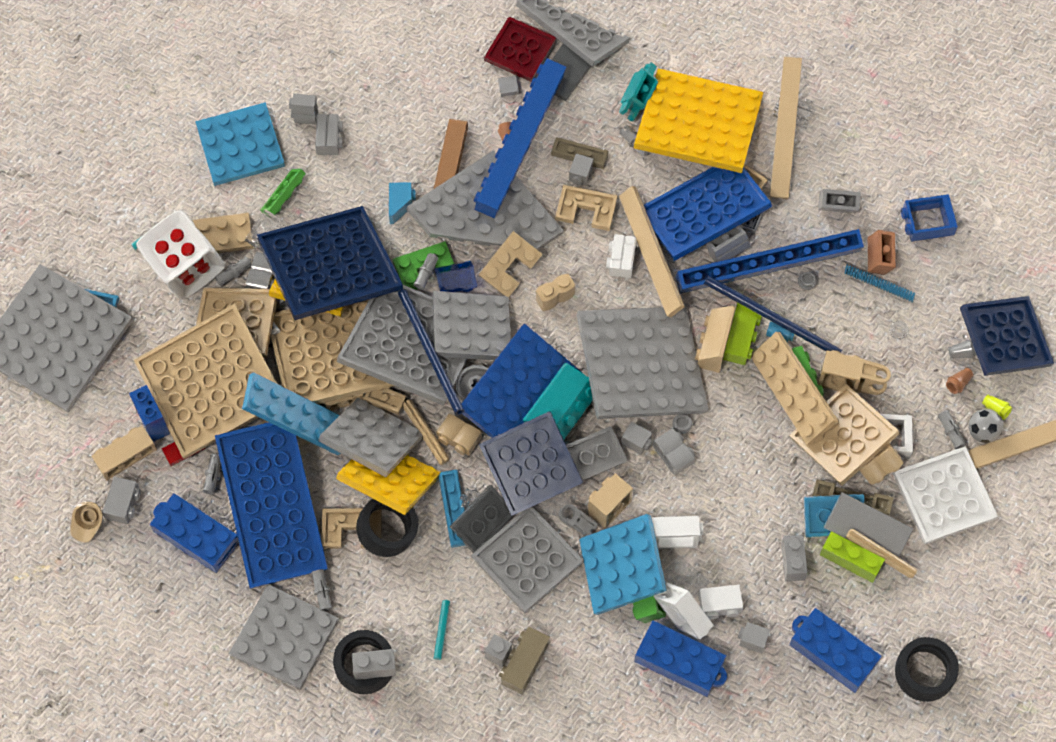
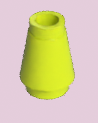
M989 394L982 402L987 409L996 411L1003 420L1012 411L1010 403Z

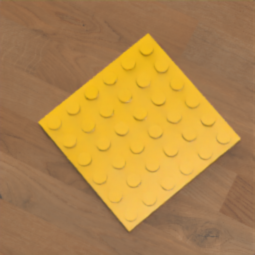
M658 68L655 76L658 79V84L651 98L647 101L633 148L742 173L763 92Z

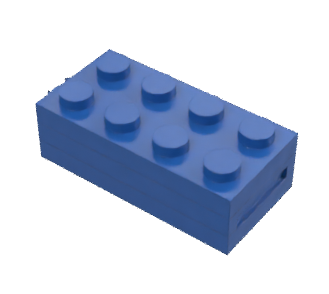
M175 493L167 502H160L153 510L155 518L150 523L153 532L215 573L219 571L239 544L236 533Z
M814 608L808 617L798 616L792 623L794 636L791 638L789 645L854 693L858 691L882 657L817 608Z
M652 620L635 654V663L708 697L712 687L723 686L727 679V672L722 667L726 655ZM720 674L721 678L719 680H716L717 676Z

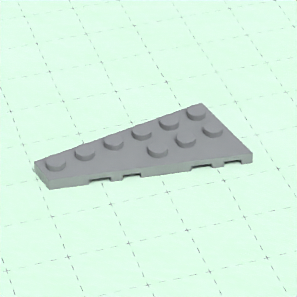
M517 0L516 6L592 67L629 43L630 37L626 35L623 37L615 34L616 31L601 28L599 23L576 13H567L565 8L560 6L556 8L549 5L547 0Z

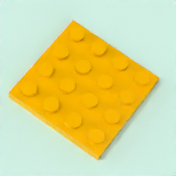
M406 455L387 477L351 459L338 472L336 479L405 515L439 479L440 472L418 461L416 458Z

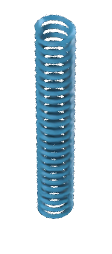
M848 264L846 265L844 274L850 275V277L853 276V278L861 281L864 280V283L872 284V286L875 285V287L878 286V289L886 290V292L889 291V293L892 292L895 296L903 297V299L913 303L915 292L912 294V291L904 290V287L902 289L901 286L898 288V285L890 284V281L887 283V280L879 279V277L876 278V275L873 277V274L865 273V271L862 273V270L854 269V266L851 268V265L848 267Z

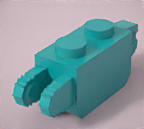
M652 62L634 73L620 101L622 105L619 113L624 115L630 109L631 111L627 119L631 122L635 120L639 111L646 107L647 101L651 98L658 84V79L653 76L657 66Z

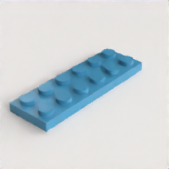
M254 372L249 374L242 406L243 410L335 455L341 454L319 442L320 435L340 415Z

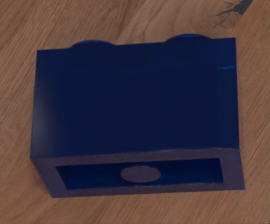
M471 261L434 268L439 291L469 292L473 288H477L474 266Z

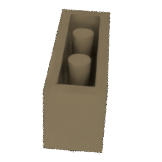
M529 626L526 632H521L518 638L520 643L517 649H512L508 657L510 659L508 666L504 665L499 674L501 685L523 695L550 644V636Z

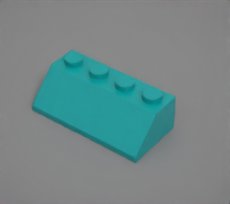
M564 363L524 417L523 422L525 423L551 411L561 435L565 439L593 401L589 377L568 363Z

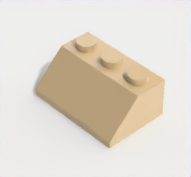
M735 306L712 309L710 316L706 315L704 326L707 327L706 333L702 332L699 343L702 344V348L697 349L695 360H698L699 368L720 373L733 322Z

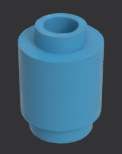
M770 321L766 336L771 337L777 331L782 334L787 343L793 340V333Z

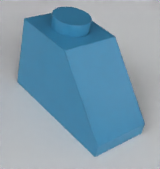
M411 182L389 183L390 224H394L407 213V206L412 204V200H416V191L412 189Z

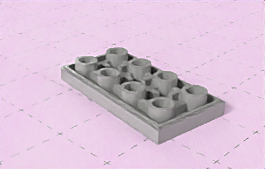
M841 492L824 525L825 529L847 539L848 531L854 529L899 557L913 530L912 527Z

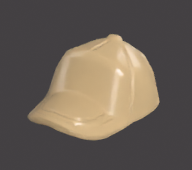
M83 502L78 504L73 510L70 533L74 539L86 543L91 541L96 534L103 518L102 510L96 503Z

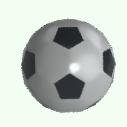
M981 409L970 417L969 431L975 440L982 443H990L1002 435L1004 429L1003 420L996 411Z

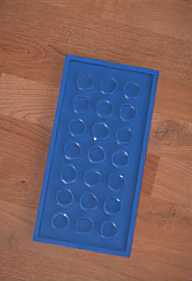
M270 422L214 435L250 589L309 575L316 570H328L296 435Z

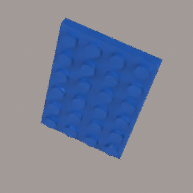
M711 167L644 204L655 235L674 261L772 207L771 201L744 167L742 173Z
M524 323L462 401L461 405L464 409L462 414L493 438L524 423V417L564 363H568L578 371L580 370Z

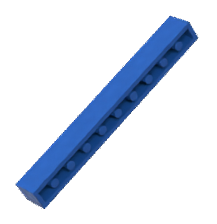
M546 59L544 65H539L536 73L539 75L537 78H533L530 84L532 89L530 92H526L523 99L525 103L523 106L520 105L517 110L516 116L518 118L517 120H512L509 127L511 132L510 134H505L502 141L504 146L502 149H498L495 155L497 160L495 163H491L488 169L490 174L488 178L484 177L481 187L483 189L481 192L477 191L473 200V202H476L474 210L495 219L564 77L566 66L550 59Z
M857 229L680 270L676 273L675 278L679 293L682 294L707 288L708 286L704 282L708 276L725 284L857 253L864 248L860 230Z

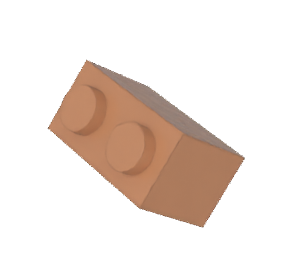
M877 230L867 237L868 272L886 275L896 268L895 233Z

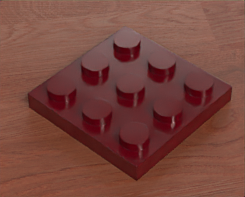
M508 17L485 54L484 61L532 82L539 65L544 63L556 43V37L512 17Z

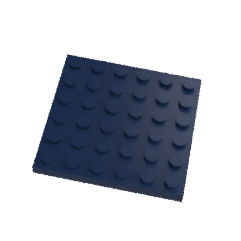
M363 206L257 234V241L294 320L403 289V284Z

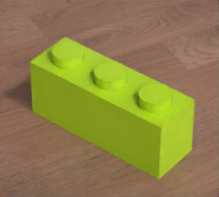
M737 303L723 360L745 365L747 359L751 360L753 349L750 348L751 342L755 343L758 332L754 330L755 326L760 325L762 316Z
M832 531L820 552V556L872 583L885 561L884 558Z

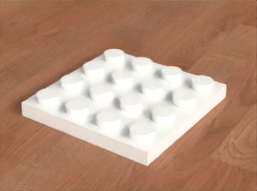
M966 446L902 468L893 473L924 545L995 520L998 517Z

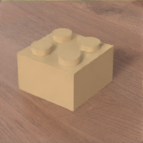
M616 473L611 478L608 476L603 481L602 487L598 491H593L589 496L588 515L606 529L632 502L633 488Z

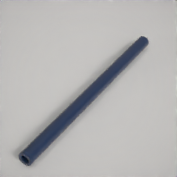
M710 276L706 278L704 284L820 349L842 352V349L714 278Z
M402 289L398 292V296L455 415H461L464 409L407 290Z

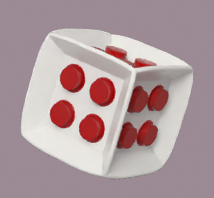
M182 210L168 215L147 231L136 243L139 251L152 269L179 299H185L200 290L225 267V263L217 251Z

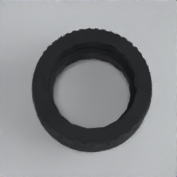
M371 499L364 506L357 519L356 532L361 545L373 555L375 554L379 557L396 556L405 551L415 539L419 525L418 516L414 507L404 515L375 499ZM379 509L394 512L404 524L405 534L403 538L394 542L380 539L370 527V515Z
M370 630L353 631L343 637L336 646L333 656L335 674L339 682L349 691L363 695L372 694L385 687L392 676L355 680L345 670V657L353 648L360 645H371L379 650L392 648L388 641L377 632Z
M933 637L917 638L909 642L902 649L896 660L895 676L897 683L903 692L912 699L923 702L938 700L952 689L957 680L959 672L958 659L951 647L945 642ZM928 652L937 656L946 668L945 680L936 687H925L916 683L907 671L908 660L913 654Z

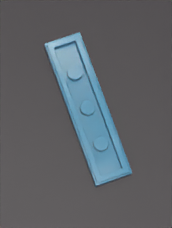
M458 471L440 472L439 482L451 548L465 546L463 541L450 528L453 522L465 511Z

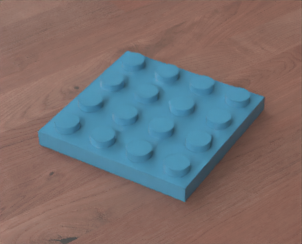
M266 102L195 121L214 186L285 167Z
M645 514L579 539L594 614L599 615L667 591L651 515Z

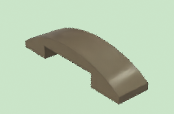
M816 479L812 496L840 495L841 492L847 495L864 494V504L890 516L894 497L874 493L873 496L836 487L835 483Z

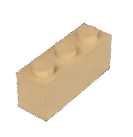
M141 425L131 429L122 438L114 439L107 447L98 449L91 457L107 481L157 449Z

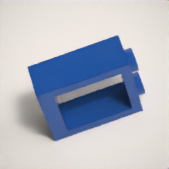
M949 194L905 200L904 206L901 208V217L906 221L905 232L906 235H909L911 242L955 235L958 226ZM940 208L944 223L943 227L915 229L911 212Z
M145 385L130 392L129 395L151 440L155 442L169 435L168 427L148 386Z

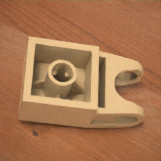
M826 351L818 385H821L822 388L839 391L847 384L855 392L880 395L887 388L891 372L884 365L861 359L856 355L848 356L841 354L839 351ZM884 371L887 377L884 379L876 375V372ZM872 384L883 385V388L876 390L872 387Z

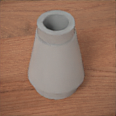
M970 339L948 347L950 358H973V356L977 355Z

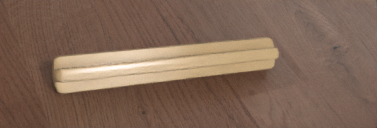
M412 400L405 401L403 403L405 412L422 434V438L438 463L444 465L449 461L446 452Z
M854 529L848 531L847 539L884 558L885 563L908 578L915 576L916 568Z

